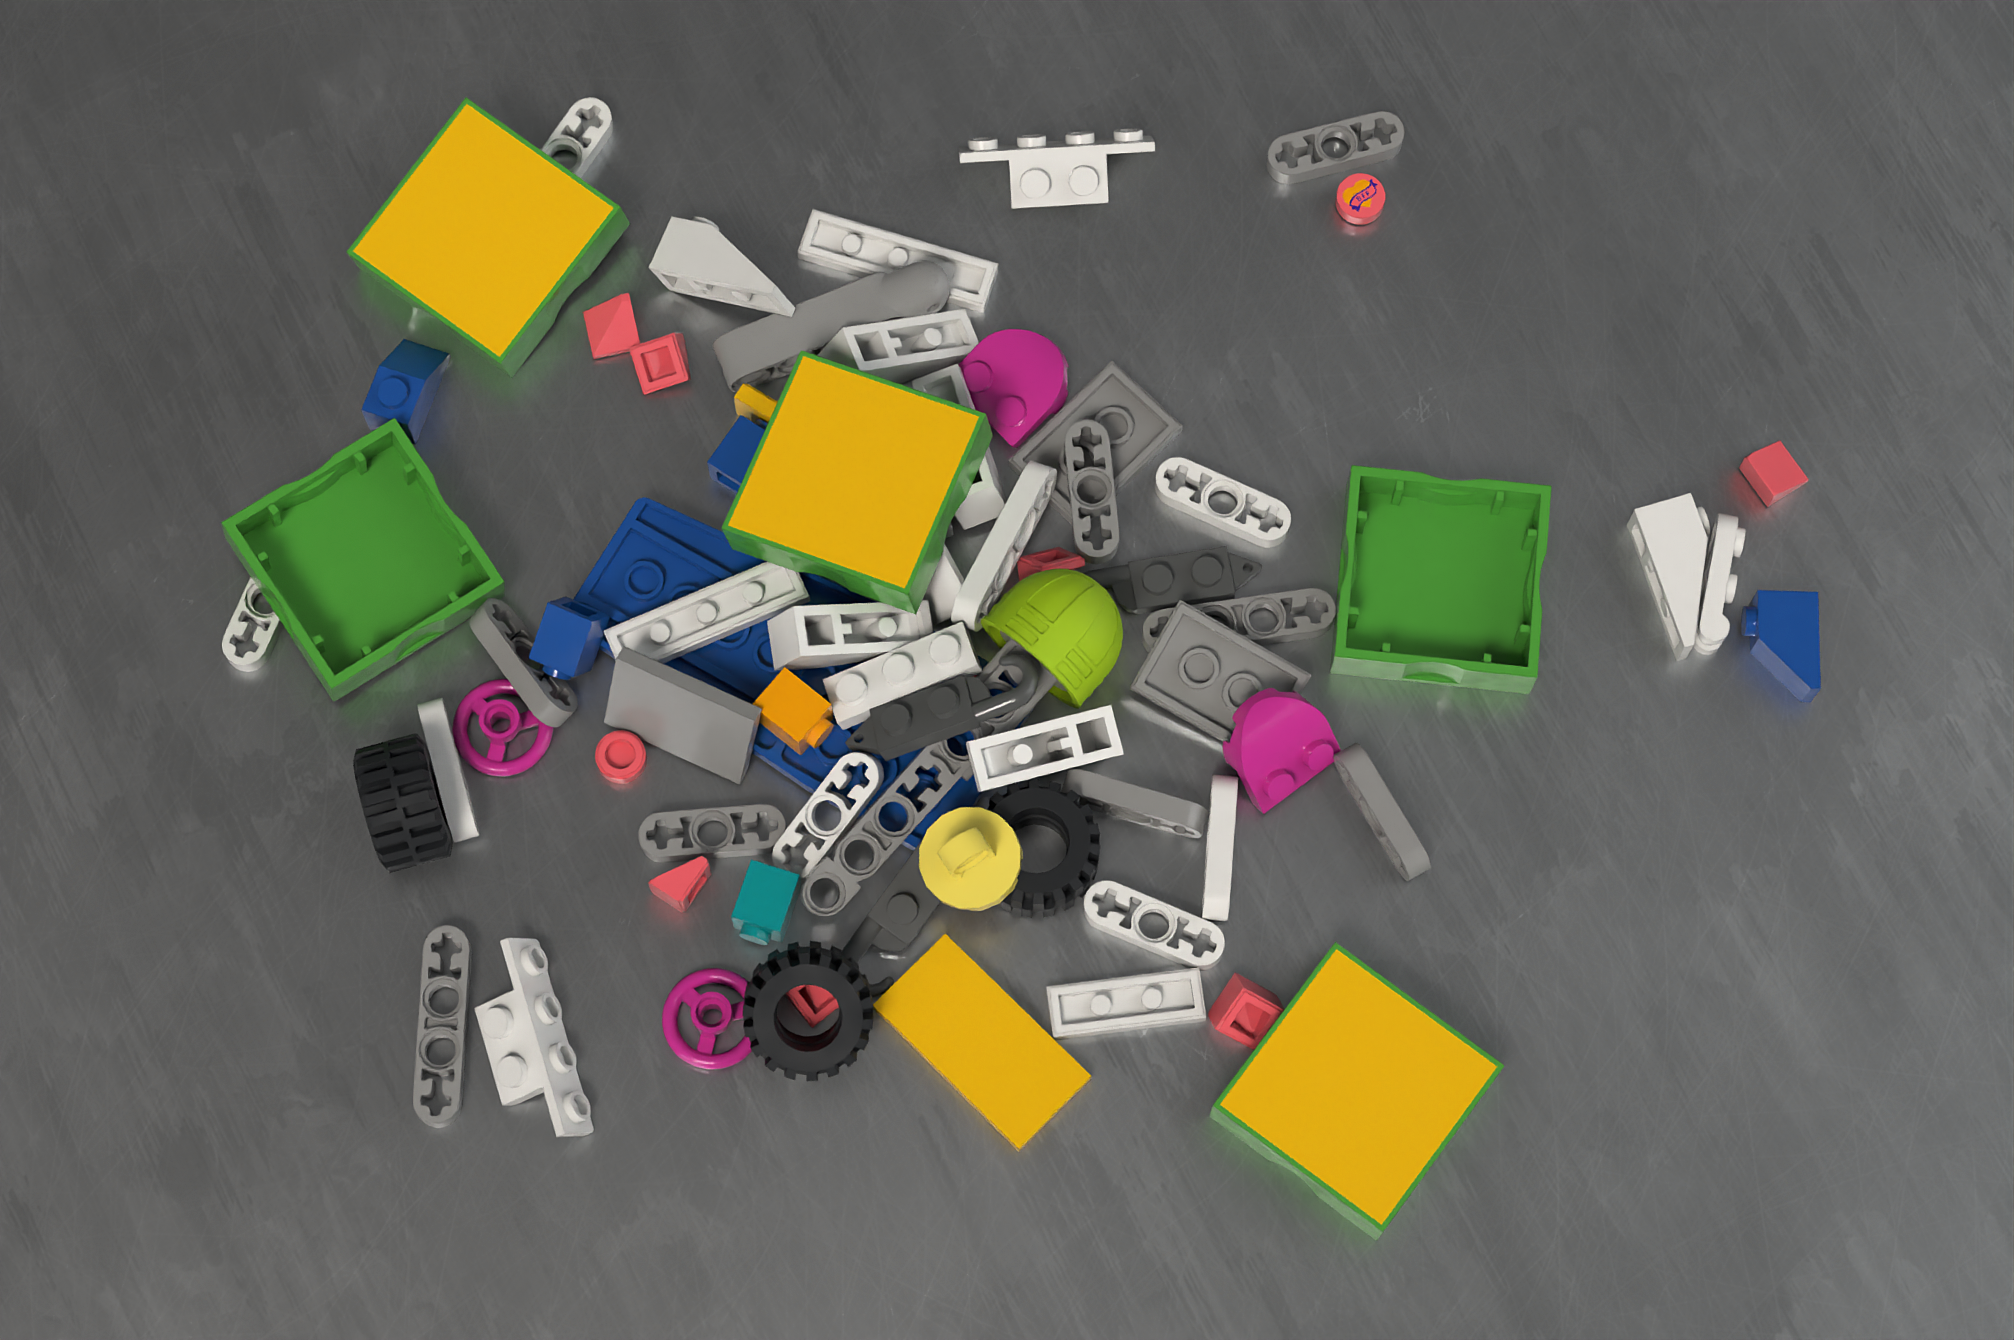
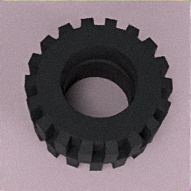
M414 733L356 749L353 767L358 793L376 854L384 868L389 873L450 857L453 846L452 835L445 815L431 757L421 737Z
M1029 779L1028 787L1019 788L1018 782L1007 786L1006 794L1001 796L996 792L989 798V806L986 810L1000 815L1015 832L1025 826L1041 825L1057 832L1066 844L1065 858L1052 870L1042 873L1020 870L1015 889L1001 902L1002 909L1011 913L1012 909L1016 908L1021 910L1022 917L1032 918L1033 912L1042 911L1044 918L1053 916L1055 909L1061 906L1064 911L1074 906L1075 898L1078 896L1083 898L1088 891L1090 882L1095 879L1098 870L1101 846L1099 844L1100 831L1098 823L1094 824L1092 810L1088 804L1082 806L1079 803L1080 796L1072 789L1068 794H1065L1061 791V784L1050 781L1049 787L1039 786V779Z
M810 941V946L799 947V942L788 944L787 950L781 953L776 949L768 954V960L763 965L761 963L757 965L753 971V977L750 982L748 981L745 989L742 1015L745 1037H749L751 1041L750 1048L755 1056L761 1055L765 1059V1066L773 1072L777 1067L784 1070L785 1078L795 1080L796 1074L806 1075V1081H818V1074L827 1072L829 1078L839 1074L840 1066L846 1064L850 1067L857 1060V1052L860 1049L864 1050L869 1041V1031L873 1028L874 1019L869 982L866 975H862L859 971L858 963L852 957L848 960L843 957L842 950L831 946L830 950L821 948V942ZM802 985L819 986L829 991L836 998L839 1005V1016L831 1028L815 1036H801L789 1031L782 1025L777 1015L778 1002L786 992Z

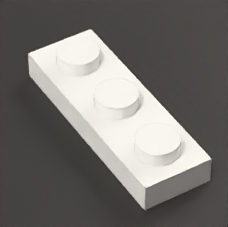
M959 622L825 678L823 683L829 701L832 704L836 722L842 730L866 721L870 717L869 709L962 675L972 677L983 671L968 629L963 622Z

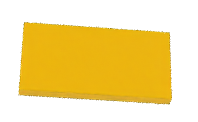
M944 934L873 1004V1009L1018 1152L1092 1078L1068 1052L947 934Z

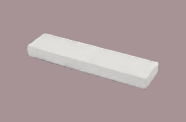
M812 209L797 252L798 259L862 278L875 273H890L915 262H934L942 267L948 277L950 291L946 302L981 313L985 311L998 272V263Z
M765 562L608 628L603 632L615 660L622 648L626 647L660 663H666L779 615L792 606L805 604L810 601V598L799 572Z

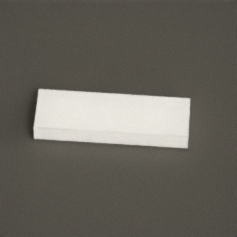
M1199 967L1046 987L1052 1038L1054 1040L1206 1021Z

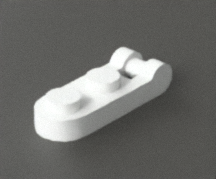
M1717 513L1710 534L1703 572L1695 643L1693 646L1697 652L1703 655L1715 653L1729 633L1730 623L1722 614L1724 603L1731 604L1734 598L1737 575L1730 574L1732 557H1740L1746 534L1745 528L1738 527L1737 516Z

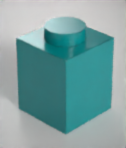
M751 859L731 915L734 928L740 930V937L761 945H768L770 939L783 943L800 894L802 883L799 874Z

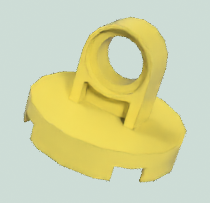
M960 807L941 815L927 829L919 847V869L927 888L942 903L958 909L982 911L1001 903L1015 889L1018 882L1017 877L1021 870L1023 850L1016 832L1000 815L981 807Z

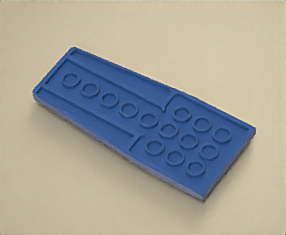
M643 497L636 500L573 600L610 615L606 627L608 629L767 561L733 550L722 531L652 499ZM799 572L810 598L809 602L800 606L876 603L816 574ZM772 618L663 664L753 704L781 672V670H774L767 625V621ZM604 635L599 649L614 658ZM977 655L983 669L989 661ZM864 662L823 668L792 669L789 671L830 703L823 679ZM1004 672L999 675V680L1016 688V686L1010 683ZM989 689L992 697L1003 693L998 689ZM1033 709L1026 715V717L1017 725L1015 729L1023 728ZM833 713V719L830 722L834 724L831 733L819 747L813 748L810 745L801 756L759 723L752 753L808 792L814 794L843 756L849 753L860 752L850 750L845 742L864 722L842 730L837 724ZM971 731L948 738V748L955 755L965 756L968 754L966 742L974 740V736ZM921 749L887 761L880 754L870 753L880 761L884 771V779L879 790L857 819L863 815ZM865 763L861 766L849 765L847 770L852 774L851 781L845 789L840 790L834 784L831 787V791L843 795L853 807L856 800L847 797V795L857 784H869L870 780L865 776L868 766ZM918 767L915 774L918 775L919 781L910 792H906L901 784L896 793L910 799L918 812L923 803L915 800V798L925 788H931L934 791L938 788L939 785L934 780L938 771L934 767L928 770ZM974 775L968 781L960 777L901 844L914 851L924 838L927 829L941 815L960 807H975L984 791L978 792ZM825 800L826 802L840 809L834 802ZM888 802L880 809L878 818L884 829L896 832L905 825L907 815L902 805L896 802Z

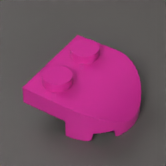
M1006 329L992 333L979 342L959 363L975 409L985 413L989 424L1014 448H1018L1051 413L1057 414L1068 396L1067 368L1069 366L1064 354L1053 341L1032 331Z
M1268 688L1254 694L1235 711L1232 719L1236 726L1230 742L1223 741V754L1226 762L1237 771L1252 804L1263 814L1334 762V754L1341 751L1326 717L1295 690L1292 692H1279L1274 688Z

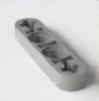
M1306 588L1190 605L1208 616L1217 615L1222 617L1230 629L1260 646L1322 636L1330 630L1336 615V605L1333 598L1326 591L1319 588ZM1309 602L1314 603L1317 610H1325V613L1320 616L1319 623H1311L1309 616L1293 617L1291 624L1293 628H1285L1286 611L1283 605L1291 606L1290 615L1303 613L1306 603ZM1174 608L1155 611L1146 618L1142 629V643L1148 653L1158 638L1151 637V635L1157 633L1159 624H1166ZM1267 608L1276 615L1277 625L1271 631L1259 632L1251 626L1249 622L1250 614L1256 609Z
M450 925L439 926L428 934L425 938L422 955L413 1107L418 1117L424 1123L435 1128L447 1127L455 1122L463 1106L472 947L464 932ZM452 938L455 946L462 948L460 953L452 954L450 961L452 974L461 973L459 980L445 975L432 978V972L443 974V959L439 953L434 951L435 948L444 947L445 939ZM444 987L454 989L459 996L457 1007L448 1014L434 1012L430 1005L434 992ZM439 1038L449 1039L455 1044V1055L445 1065H435L427 1059L428 1046ZM425 1073L440 1077L454 1074L453 1081L442 1080V1093L446 1099L451 1100V1105L442 1107L440 1115L433 1116V1111L430 1107L424 1105L425 1099L434 1098L436 1083L432 1078L425 1080Z

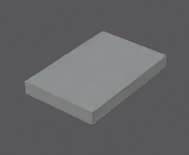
M1113 361L1100 371L1008 460V466L1019 476L1030 461H1036L1057 470L1056 485L1048 503L1071 525L1064 454L1065 435L1071 425L1081 420H1093L1100 423L1108 432L1115 496L1157 457L1183 429V425ZM1090 435L1081 436L1080 444L1073 445L1074 447H1082L1084 468L1093 467V448L1096 445H1100V443H1092ZM1088 480L1078 487L1077 493L1082 501L1095 504L1104 499L1106 489L1100 482ZM1079 515V518H1080V519L1086 517V516Z
M1179 600L1129 689L1218 740L1230 742L1236 726L1232 716L1248 698L1268 688H1274L1279 692H1292L1295 690L1301 694L1311 674Z
M623 647L616 657L604 723L619 730L629 731L645 742L740 785L748 771L762 709L630 648Z

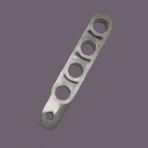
M915 262L890 273L882 272L866 276L794 305L795 311L792 317L774 313L721 335L713 342L712 347L719 364L723 368V375L729 390L737 392L743 383L756 388L790 374L801 350L817 356L843 327L937 313L943 308L949 297L948 277L942 267L934 262Z

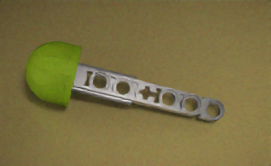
M1050 569L1037 572L1015 584L991 608L988 615L981 619L984 630L1000 648V651L982 669L983 672L979 673L975 678L981 680L988 689H998L1003 693L1014 689L1008 683L999 680L998 677L1004 672L1010 683L1017 687L1022 681V671L1016 666H1001L999 659L1002 656L1016 654L1023 655L1033 662L1038 670L1039 683L1035 694L1027 704L1017 710L1004 714L1000 718H992L981 722V727L970 730L974 740L1014 730L1047 692L1070 707L1079 709L1086 698L1092 695L1095 688L1100 686L1103 679L1112 670L1120 654L1123 628L1120 613L1114 600L1098 582L1083 573L1069 569ZM947 739L923 747L836 843L831 859L824 857L805 878L800 889V897L804 907L809 912L819 916L834 915L842 910L861 889L856 882L873 876L960 777L968 781L974 775L969 754L958 756L952 753L948 748ZM920 767L923 770H928L934 767L938 771L934 780L939 786L935 791L931 788H925L916 796L915 800L923 803V806L917 812L910 799L896 793V790L902 784L905 791L910 792L919 781L918 775L915 774L916 769ZM888 802H896L902 805L906 811V823L903 828L896 832L887 831L879 822V811ZM855 840H863L868 843L873 853L871 863L862 870H855L849 867L844 857L847 845ZM821 878L832 880L839 892L835 904L828 908H819L812 902L810 897L811 886Z

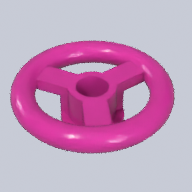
M495 679L478 685L462 699L454 715L452 732L459 754L471 767L492 776H511L526 771L543 757L550 745L553 727L539 721L530 710L519 713L514 704L507 700L496 699L487 703L484 699L497 694H512L520 697L508 679ZM472 711L479 716L481 730L490 740L486 758L474 749L469 740L468 721ZM508 719L510 725L504 731H496L493 729L496 721ZM538 726L537 737L531 748L516 759L503 761L507 742L513 740L519 731Z
M707 968L687 975L673 987L663 1007L662 1028L668 1045L683 1061L703 1069H722L740 1062L752 1052L750 1048L751 1041L749 1037L746 1038L744 1036L734 1048L723 1053L713 1054L717 1035L724 1032L731 1022L743 1019L744 1001L730 1004L728 999L720 993L705 992L700 995L695 988L709 983L724 984L736 990L744 999L748 980L727 969ZM682 1001L691 1008L692 1022L701 1034L697 1050L685 1042L678 1029L677 1015ZM711 1009L719 1010L722 1013L720 1021L715 1024H708L703 1020L705 1013Z

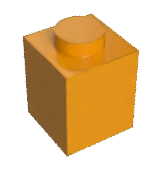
M786 667L781 670L753 703V705L762 709L759 723L800 756L810 745L813 748L819 747L834 727V724L830 722L833 719L832 704Z

